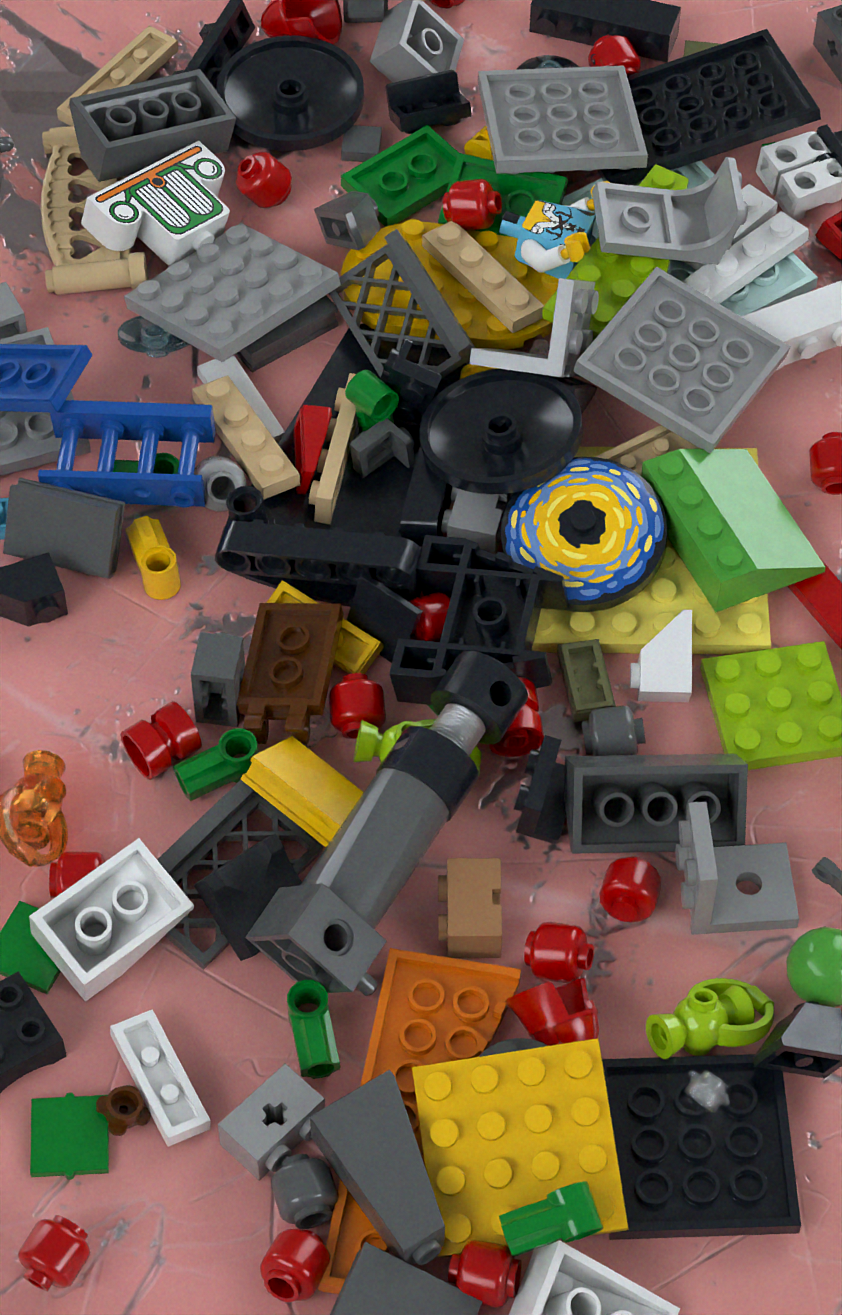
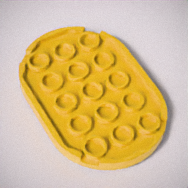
M410 219L404 223L381 228L364 248L360 250L351 249L342 265L341 276L388 244L384 237L398 229L414 250L476 348L516 349L523 347L525 340L539 334L544 338L552 332L553 323L540 319L512 333L422 247V235L444 224ZM466 231L545 306L556 292L559 279L544 272H537L533 267L517 261L514 256L518 242L517 238L497 235L492 231ZM390 259L376 267L373 279H390L393 268ZM399 276L398 282H404ZM352 284L342 291L344 301L357 303L362 285ZM371 286L366 304L382 306L387 288ZM395 290L391 307L407 309L411 292ZM417 305L416 310L422 311L419 305ZM364 312L361 322L375 330L380 314ZM388 315L384 333L400 335L405 317ZM414 318L409 336L426 338L430 322L425 319ZM436 333L434 339L440 340Z

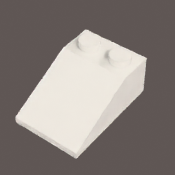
M138 838L29 916L32 936L86 1002L122 976L192 911L194 904L140 838Z
M557 1241L533 1251L509 1315H678L680 1308L562 1241Z

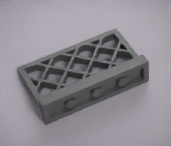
M395 229L384 237L388 244L339 277L341 286L328 294L380 377L387 362L386 359H379L377 356L381 341L398 342L396 350L400 351L406 338L413 341V345L423 346L417 365L438 373L444 378L464 363L468 365L470 363L471 348L476 347L410 244L398 229ZM390 259L393 264L390 279H373L376 267ZM399 276L404 282H398ZM352 284L362 285L357 303L343 301L339 293ZM371 286L387 288L382 306L366 304ZM395 290L411 292L407 309L391 307ZM417 305H419L422 311L416 310ZM349 310H355L353 316ZM364 312L380 314L375 331L360 329ZM388 315L405 317L400 335L384 333ZM414 318L425 319L430 322L426 338L409 336ZM436 333L440 340L434 339ZM367 338H368V339H373L371 345H370L369 341L367 340ZM432 347L447 349L451 355L449 359L439 366L427 365Z
M240 780L157 860L177 885L182 882V891L189 899H202L196 889H188L187 876L193 870H212L214 872L231 861L218 860L217 847L223 841H242L243 852L248 849V841H261L275 833L280 841H297L308 850L299 859H289L298 876L322 853L323 846ZM259 808L272 819V831H248L247 818ZM241 825L242 831H235ZM278 825H279L284 831H279V830H278ZM212 853V860H205ZM189 913L165 935L203 970L230 944L225 935H221V929L214 918L189 919ZM176 928H183L184 935ZM189 928H215V942L203 953L190 941Z

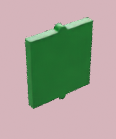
M19 901L0 931V975L9 977L19 971L29 987L48 994L61 971L31 934L29 916L39 908Z
M67 1093L65 1097L31 1099V1177L65 1176L68 1180H71L75 1175L109 1173V1123L105 1116L96 1110L98 1098L104 1095L74 1096L73 1093Z

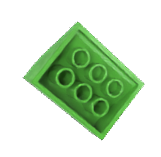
M677 449L643 462L641 476L651 485L662 503L667 520V537L715 613L825 572L826 566L747 449H713L711 453L704 449Z

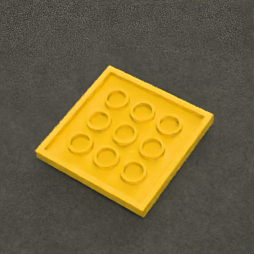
M598 1038L412 1067L425 1167L445 1225L444 1246L438 1254L440 1259L452 1257L453 1254L461 1255L465 1244L471 1240L508 1245L501 1227L499 1215L547 1199V1194L559 1188L583 1181L588 1182L603 1225V1229L593 1235L629 1230Z

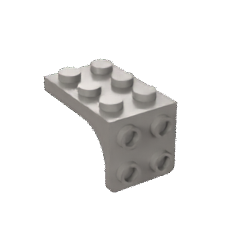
M725 157L719 170L711 179L699 186L684 190H667L597 181L592 190L601 252L718 265L726 250L732 247L734 236L740 225H744L748 215V205L743 201L741 192L742 174L737 170L735 158Z

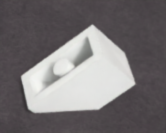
M692 610L681 611L640 650L638 663L630 664V688H638V701L689 702L692 694Z

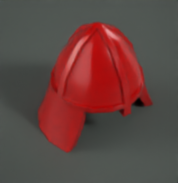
M271 0L262 13L261 29L271 38L296 35L312 37L335 44L339 41L342 34L340 5L338 0Z
M579 978L556 988L552 982L548 981L520 992L505 1001L519 1018L529 1037L547 1046L598 1038L599 1025L597 1014L599 1012L595 1008L593 999L589 1000L584 978Z

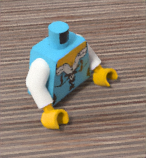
M588 197L571 205H559L541 200L535 201L527 217L506 211L499 233L518 239L514 255L517 261L533 267L537 272H544L557 279H566L584 257V254L591 249L590 240L596 219L594 201Z

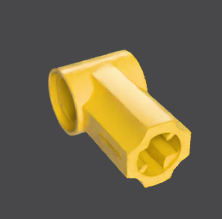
M148 515L134 519L133 523L125 529V533L142 575L144 590L153 599H169L175 596L181 587L176 554L169 547L159 519H152Z

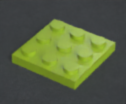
M824 641L701 659L700 670L724 754H737L748 764V770L842 756V697Z

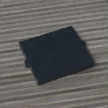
M366 573L361 575L354 598L348 602L351 608L346 621L380 641L384 648L379 655L392 663L398 638L417 640L415 633L422 610Z

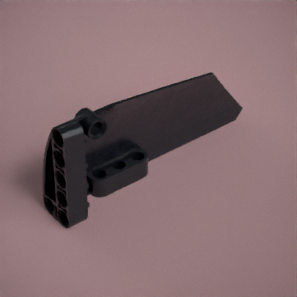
M365 323L360 324L361 330L375 331ZM348 328L302 406L332 408L331 418L337 419L339 414L338 411L334 410L339 387L346 388L350 373L357 374L362 370H369L380 379V376L350 328ZM367 338V340L369 341V343H370V345H371L373 339H368V338ZM382 340L377 355L378 358L387 360L392 348L396 349L398 342ZM412 344L406 360L418 364L423 346ZM432 347L427 365L439 366L449 359L451 355L447 349ZM466 363L440 380L433 399L445 388L459 380L461 370L467 365ZM300 409L278 442V445L294 467V425ZM393 414L394 424L398 428L404 427L414 439V465L408 468L393 456L363 478L353 469L351 453H349L330 524L315 522V505L309 504L313 480L320 481L322 473L317 472L318 464L310 487L305 495L297 494L296 487L263 499L261 492L253 484L251 486L238 487L229 493L226 500L229 516L215 553V561L222 569L251 581L276 589L283 580L311 599L341 604V606L350 607L349 600L354 598L360 576L366 573L409 602L420 598L422 587L417 573V565L425 535L443 536L441 532L442 520L445 510L450 509L453 486L437 477L427 465L420 442V425L414 422L402 421ZM358 424L356 427L353 440L357 437V435H359ZM326 437L322 449L329 450L331 442H327Z

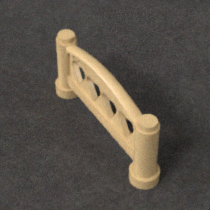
M74 126L50 128L49 131L42 133L45 154L52 155L45 173L41 194L43 234L49 254L55 265L52 269L45 270L48 293L55 292L56 295L128 287H132V290L136 289L139 284L149 280L145 252L131 253V249L125 251L108 249L86 228L80 231L71 230L74 221L70 218L76 212L83 213L86 199L79 203L70 202L73 192L69 189L72 186L83 185L99 192L126 178L127 175L98 182L90 169L77 176L70 175L69 173L73 168L69 161L73 158H81ZM76 240H83L100 247L81 259H73L71 257L75 252L71 244Z

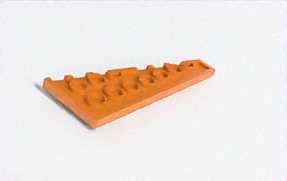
M390 948L360 1087L389 1069L396 1078L425 1165L412 1067L475 1058L488 1049L509 1008L505 1001L514 996L519 987L521 969ZM341 1179L338 1187V1201L334 1206L326 1244L331 1258L318 1287V1291L339 1294L355 1256L362 1249L365 1242L387 1253L390 1251Z

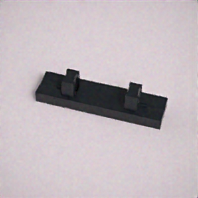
M230 0L215 23L203 26L199 32L203 40L202 44L185 70L174 71L172 75L200 69L215 90L217 89V81L222 68L233 55L243 48L255 29V25L243 0Z

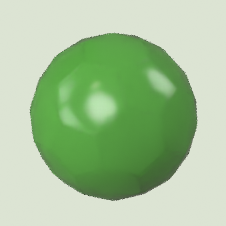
M826 926L809 930L795 941L787 956V977L790 985L796 994L806 1002L815 1001L820 1005L830 1007L841 1006L842 930Z

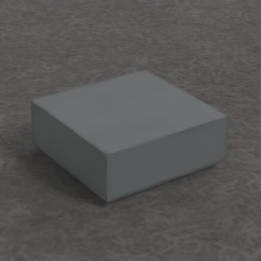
M353 125L343 135L341 160L365 162L379 154L382 127Z

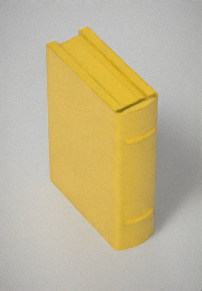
M293 736L252 756L250 760L252 764L248 772L243 774L240 779L325 847H327L364 793Z

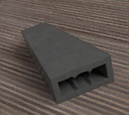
M389 1069L310 1116L311 1138L392 1254L411 1265L415 1263L424 1265L441 1252L444 1246L445 1225L396 1078Z

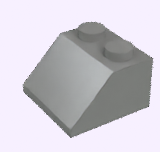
M404 0L385 12L370 63L393 83L451 69L455 71L464 38L424 1Z

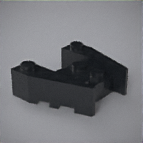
M425 535L417 565V573L423 595L427 596L440 592L450 598V603L440 642L398 638L389 672L397 701L432 705L431 694L457 656L464 651H476L489 655L506 665L517 677L532 681L536 688L551 686L552 677L546 652L532 651L541 608L567 611L569 609L564 577L538 566L531 569L513 562L512 556L499 551L495 555L480 549L479 543L466 538Z

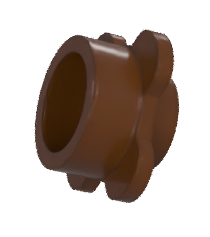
M130 1085L117 1087L108 1096L99 1097L96 1102L97 1112L105 1116L109 1123L108 1130L115 1136L124 1135L128 1128L137 1124L146 1125L151 1117L148 1108L143 1106L141 1094L135 1087ZM126 1108L128 1112L123 1114L119 1109Z

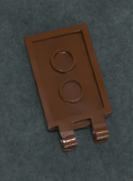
M259 603L237 700L240 714H246L243 729L250 731L255 736L257 744L267 743L269 720H286V732H291V736L303 745H308L310 739V715L323 716L344 616L341 604Z

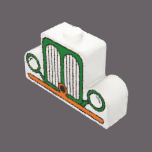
M197 141L87 197L81 225L103 246L114 251L130 249L134 245L136 237H138L163 262L170 266L197 251L202 245L213 243L214 239L224 233L230 212L229 208L218 199L225 173L224 165L200 141Z

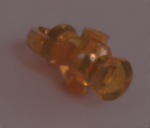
M35 750L26 754L23 758L24 776L18 779L12 788L0 795V839L8 849V852L28 867H43L55 862L65 851L68 842V828L62 812L66 787L61 780L66 766L60 756L46 750ZM50 841L48 854H40L37 850L46 847Z

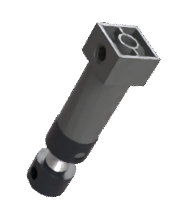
M464 651L459 654L431 694V703L438 714V718H436L432 727L428 729L422 726H410L402 732L376 770V776L301 885L279 888L245 938L295 982L302 980L317 981L325 987L327 993L353 992L357 988L365 996L373 994L377 989L378 983L366 971L386 943V940L374 929L445 823L451 820L478 780L479 771L474 761L469 757L478 742L483 744H496L500 742L526 704L528 692L524 683L506 665L489 655L476 651Z

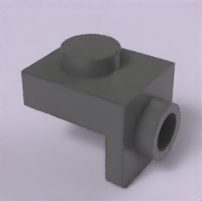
M388 418L378 422L367 431L361 432L349 443L353 469L364 478L393 456L408 468L415 464L413 450L415 442L413 437L404 427L398 428Z

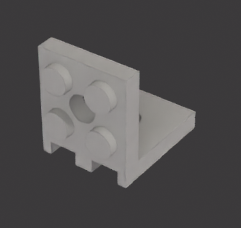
M559 278L548 356L497 348H471L469 364L555 377H582L573 372L576 361L593 342V331L589 330L591 314L596 313L599 300L598 291L594 290L595 282Z
M707 802L688 803L686 820L679 821L680 844H676L675 855L677 870H684L685 882L681 883V900L683 909H690L691 935L797 928L799 915L787 843L713 847ZM742 881H751L759 887L760 891L753 895H746L741 893L736 885Z

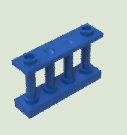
M65 400L58 413H50L55 438H62L56 470H39V482L122 501L125 504L167 505L182 508L190 506L205 507L202 475H194L198 443H214L216 427L212 405ZM79 438L102 439L97 471H73ZM118 440L142 441L137 473L113 472ZM158 441L182 442L178 474L154 473Z

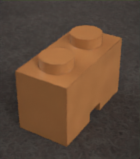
M447 858V875H438V902H447V914H438V941H447V957L501 958V858Z

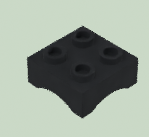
M275 833L195 883L194 887L238 958L242 961L260 952L245 937L277 890L281 887L300 886L302 881L293 869L284 846Z
M19 971L0 981V1093L27 1073L43 1066L54 1064L66 1057L62 1037Z

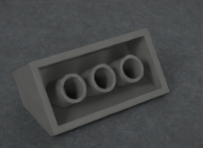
M200 69L70 98L69 101L81 158L98 182L134 174L197 141H200L213 154L228 151L236 121L235 115Z
M737 754L565 756L564 802L572 854L675 852L676 844H680L679 821L686 820L688 803L707 802L713 847L745 845L748 764Z

